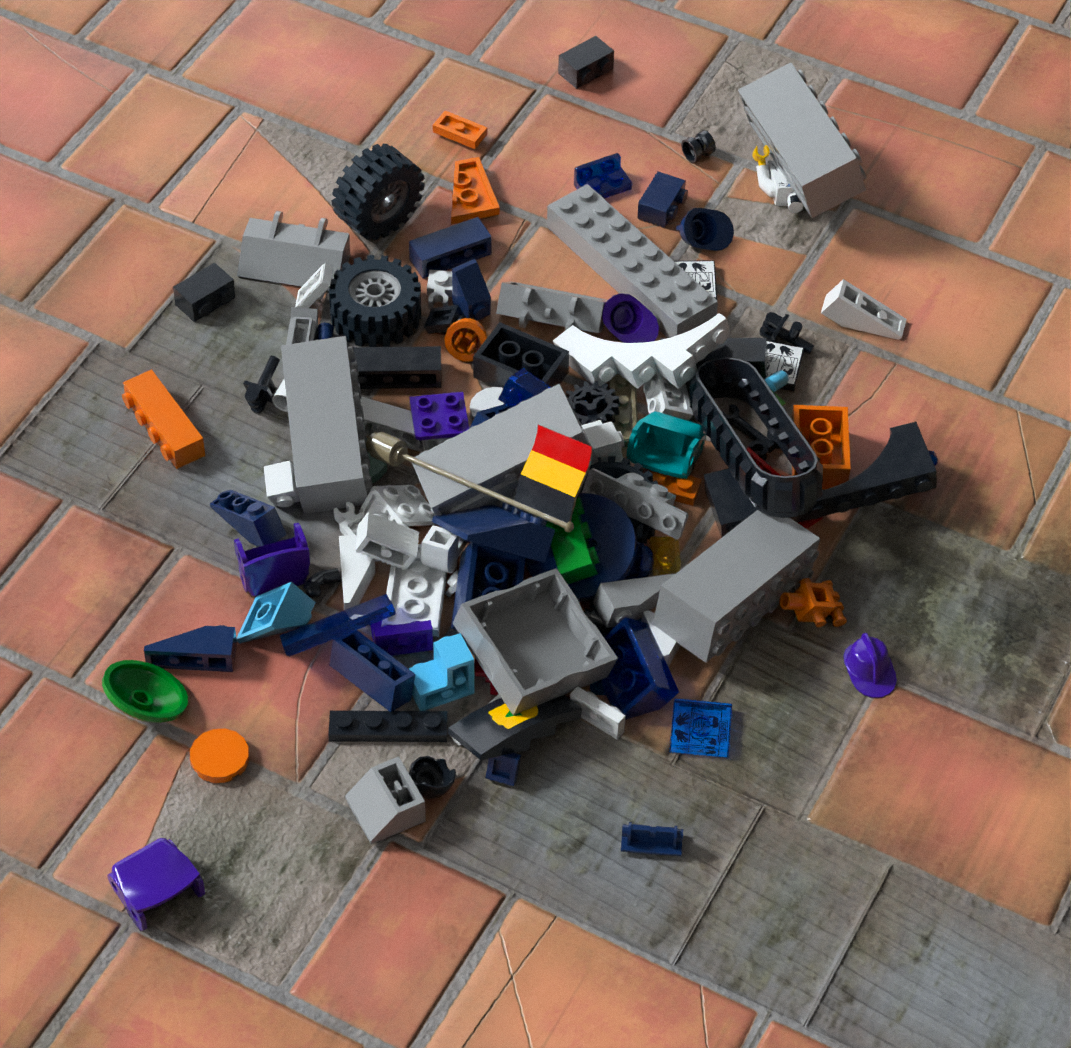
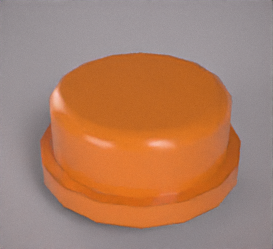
M463 318L454 322L447 329L444 337L445 347L449 354L461 361H473L474 354L488 338L483 325L471 318Z

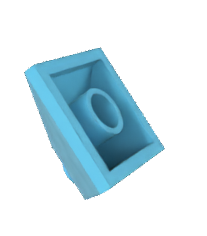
M292 582L256 596L236 638L237 642L240 644L288 632L298 627H304L312 617L311 612L316 602Z

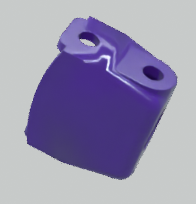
M294 523L295 537L245 551L239 538L234 539L240 578L246 593L249 592L251 596L256 597L290 582L296 586L306 582L307 576H309L310 554L307 540L299 523Z
M159 838L118 861L112 866V872L107 875L111 887L140 931L147 929L143 911L171 900L188 887H191L198 897L205 895L204 882L200 877V873L188 857L170 839L167 840L166 838Z

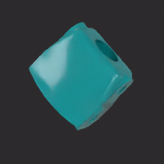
M654 411L639 420L632 429L626 457L634 464L639 463L643 465V468L687 479L703 451L706 434L703 433L704 430L699 424Z

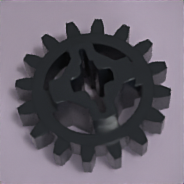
M584 381L583 387L574 385V392L566 391V396L581 425L601 420L602 424L611 421L614 423L615 416L620 414L619 396H616L615 389L609 390L606 383L600 387L598 386V381H595L593 385H589L587 381Z

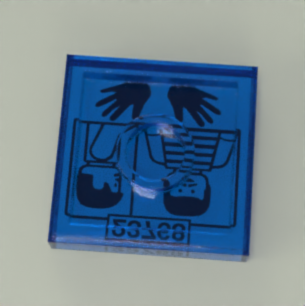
M674 698L669 752L728 758L732 704Z

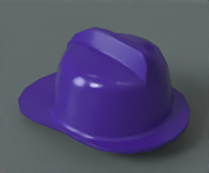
M624 293L614 295L607 300L602 312L604 325L622 343H645L656 340L659 331L657 318L640 301L630 294Z
M863 633L860 639L845 649L843 655L844 664L856 690L871 698H882L894 690L897 682L896 672L886 645L881 640L869 637L867 633Z

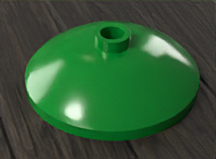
M137 660L118 661L106 669L102 678V687L109 701L124 714L140 721L164 723L175 720L184 713L188 704V695L181 682L168 671L151 663Z

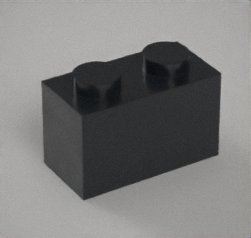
M597 36L559 55L558 74L576 89L614 68V50Z
M215 262L173 287L175 305L193 322L207 316L210 312L235 298L234 279Z

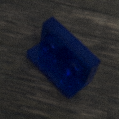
M619 153L574 168V186L576 189L588 184L604 199L632 189V181L621 168V156Z

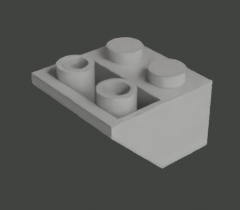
M399 756L372 767L345 795L348 805L370 844L426 822L425 801Z

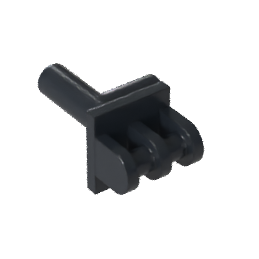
M773 312L767 313L759 330V334L763 338L775 342L780 337L792 345L804 347V352L808 354L812 352L815 345L799 337L803 327L800 322H793L790 330H787L784 326L789 318L788 314L781 317Z
M270 356L257 384L249 381H244L243 383L247 390L245 399L253 413L259 414L264 410L267 402L273 403L272 393L275 392L276 387L271 378L280 362V359L275 356Z

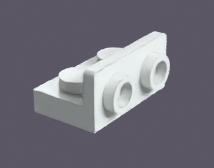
M659 373L644 383L643 391L646 396L649 413L657 411L687 421L693 416L685 383L677 388Z

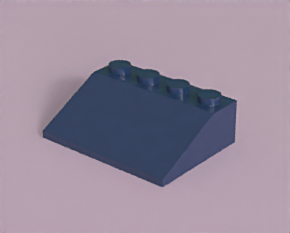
M503 502L502 507L491 504L433 516L432 519L433 523L466 541L543 563L546 561L555 532L554 529L546 526L547 520L538 518Z

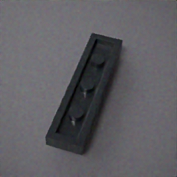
M330 710L328 736L330 742H447L448 716L447 711Z

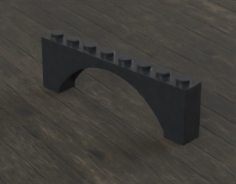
M917 422L890 428V438L887 445L867 469L843 484L822 490V497L817 500L814 508L806 514L789 518L797 523L819 519L823 516L839 512L843 513L851 509L871 506L879 502L899 499L906 495L927 492L930 489L937 488V471ZM730 468L704 474L705 492L722 538L758 509L752 504L748 496L744 494L739 486V482L731 474Z

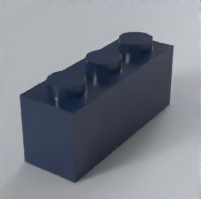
M478 217L409 241V259L422 279L429 276V270L446 271L473 259L477 260L492 255V236Z
M355 628L333 639L329 666L389 712L411 701L415 673Z

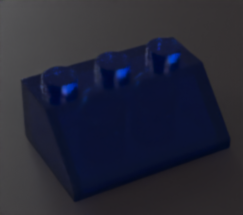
M625 617L604 636V639L618 659L609 676L600 680L610 705L618 708L625 715V720L660 710L679 693L649 624Z

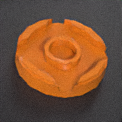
M226 728L212 729L202 733L194 740L190 748V764L193 770L201 779L208 782H229L238 774L240 776L246 770L249 763V747L244 737L236 731Z

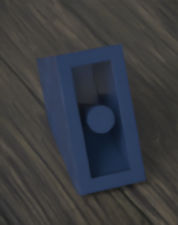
M473 259L452 268V305H459L467 318L482 320L486 316L491 315V296L479 265Z

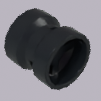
M706 130L697 133L694 138L689 137L681 142L684 156L692 163L700 160L702 155L708 156L716 150L715 141Z

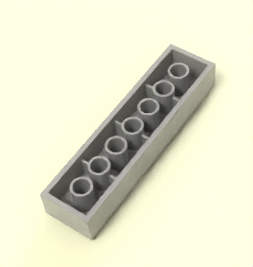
M588 184L547 206V228L619 294H630L649 309L657 318L659 331L667 338L690 331L717 315L718 301Z

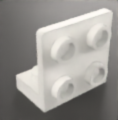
M413 485L373 486L359 510L360 513L364 512L365 515L368 512L380 514L387 520L407 526L437 525L432 522L433 516L436 515L431 509L430 504L421 495L420 490Z

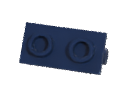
M629 822V825L623 824L621 852L668 856L682 855L683 829H678V826H674V828L650 827L649 825L632 824V822Z

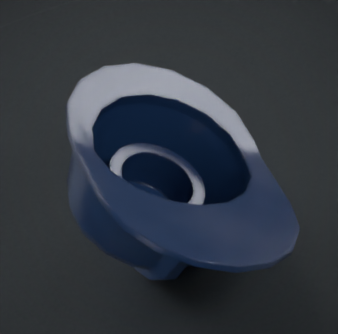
M705 208L691 209L682 219L680 225L676 227V230L680 231L681 238L686 244L704 250H723L732 242L734 235L733 224L725 213Z

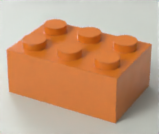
M793 405L792 420L820 458V463L823 465L822 489H829L849 481L851 468L848 407ZM792 466V476L798 475Z

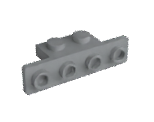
M594 468L588 472L582 493L604 496L617 503L629 517L675 539L682 537L689 515L673 506L676 495L668 492L666 487L644 481V478L636 473H627L615 479Z

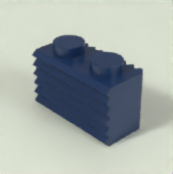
M657 171V174H655V177H653V180L638 202L637 218L653 225H661L664 228L669 220L675 219L678 205L684 204L687 199L686 180Z

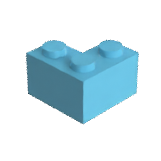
M461 633L446 636L439 641L433 642L434 660L418 663L408 668L416 674L412 696L420 711H426L475 693L474 658Z

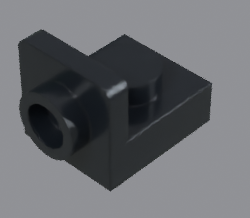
M459 305L432 308L424 328L428 334L447 332V329L454 322L467 317Z

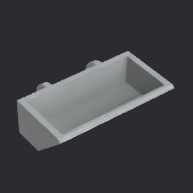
M281 211L275 212L273 221L249 218L242 238L237 272L239 277L302 287L323 264L327 263L333 266L331 279H334L335 271L337 269L342 271V265L349 261L351 255L349 233L326 230L328 219L326 218L320 219L318 228L306 227L304 224L281 223L283 219V212Z
M512 281L502 282L496 314L519 318L520 328H526L528 322L532 320L563 326L565 331L573 325L579 330L600 333L604 327L602 312L607 299Z

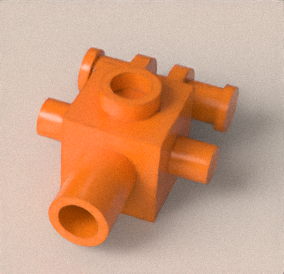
M804 578L799 582L801 587L795 593L784 592L780 596L781 608L784 610H794L798 622H814L816 627H822L827 623L825 618L828 615L832 616V623L835 627L842 626L847 622L846 617L842 613L844 610L843 604L838 602L840 596L838 592H834L833 583L830 580L822 583H812L810 578Z

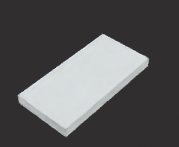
M419 544L417 557L407 570H402V568H397V566L392 567L391 564L381 627L384 625L431 620L433 636L439 637L447 572L423 565L421 562L422 544Z

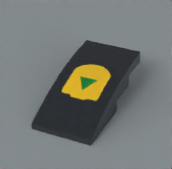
M565 695L512 715L503 699L499 698L450 726L448 734L478 759L483 760L529 750L531 739L555 735L557 724L581 719L582 708Z

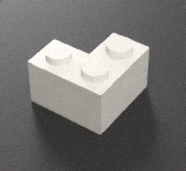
M601 420L582 425L597 458L601 457L602 462H608V456H616L615 462L622 463L621 448L624 447V438L621 431H616L612 421L602 424Z

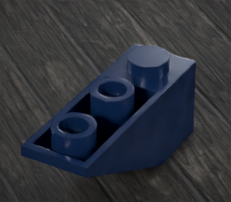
M233 490L220 493L217 499L210 503V507L249 543L259 547L277 542L287 535L274 506Z

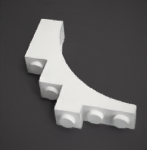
M719 313L709 321L690 331L658 341L645 343L607 341L593 337L572 325L554 339L553 343L569 351V366L592 385L595 381H598V386L601 387L618 373L638 389L659 373L675 387L679 388L693 378L697 371L696 363L704 359L720 344H723L731 336L727 319Z

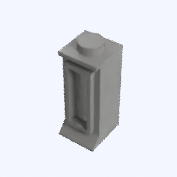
M291 307L286 345L317 340V309Z

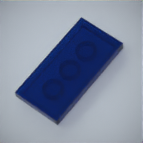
M384 594L282 634L280 639L286 655L292 656L394 616L396 612L388 595Z

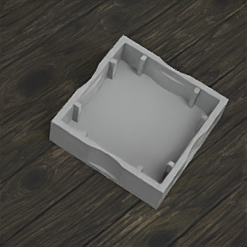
M557 568L523 580L512 588L494 591L462 603L453 621V625L461 633L468 648L512 715L570 693L577 686L582 688L607 678L618 659L598 628L585 615L577 597Z

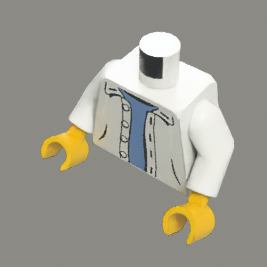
M767 145L764 146V155L762 156L759 155L756 146L752 156L759 164L756 168L760 189L773 198L775 205L788 206V210L792 213L800 212L803 209V204L776 163L768 161L766 165V158L770 153L769 147Z

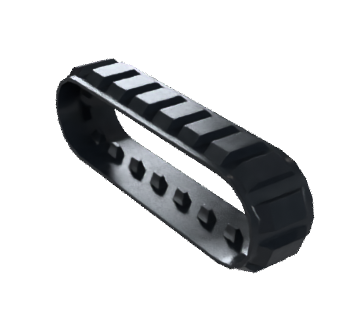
M716 358L700 365L690 380V408H692L693 415L702 425L706 435L711 439V443L720 453L722 460L730 468L731 474L739 482V486L744 494L748 496L752 504L760 512L769 516L789 518L809 512L814 508L817 500L822 497L823 465L766 381L753 365L741 359ZM735 398L747 402L753 407L798 475H772L758 467L713 399Z

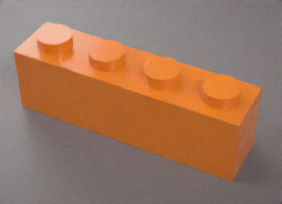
M152 369L123 382L125 393L122 394V398L126 407L133 409L140 426L145 425L151 441L154 444L158 443L166 461L170 460L175 468L178 469L205 456L203 437Z

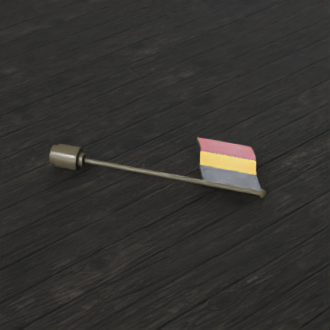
M538 425L534 446L521 472L515 499L512 500L408 455L406 442L385 432L372 433L366 442L367 452L377 460L394 467L405 460L563 527L565 532H571L574 529V524L571 520L576 499L590 469L593 456L592 446Z

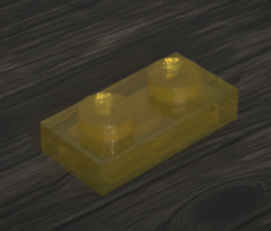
M650 537L652 576L676 574L681 570L679 539L673 537Z

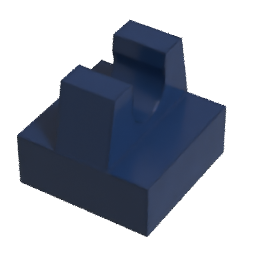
M512 753L489 758L485 778L514 786L518 777L521 755Z

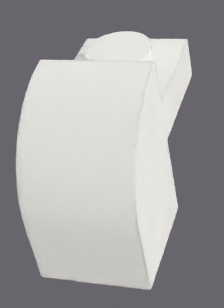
M433 525L422 541L421 562L425 566L453 573L457 568V559L468 541L444 528Z

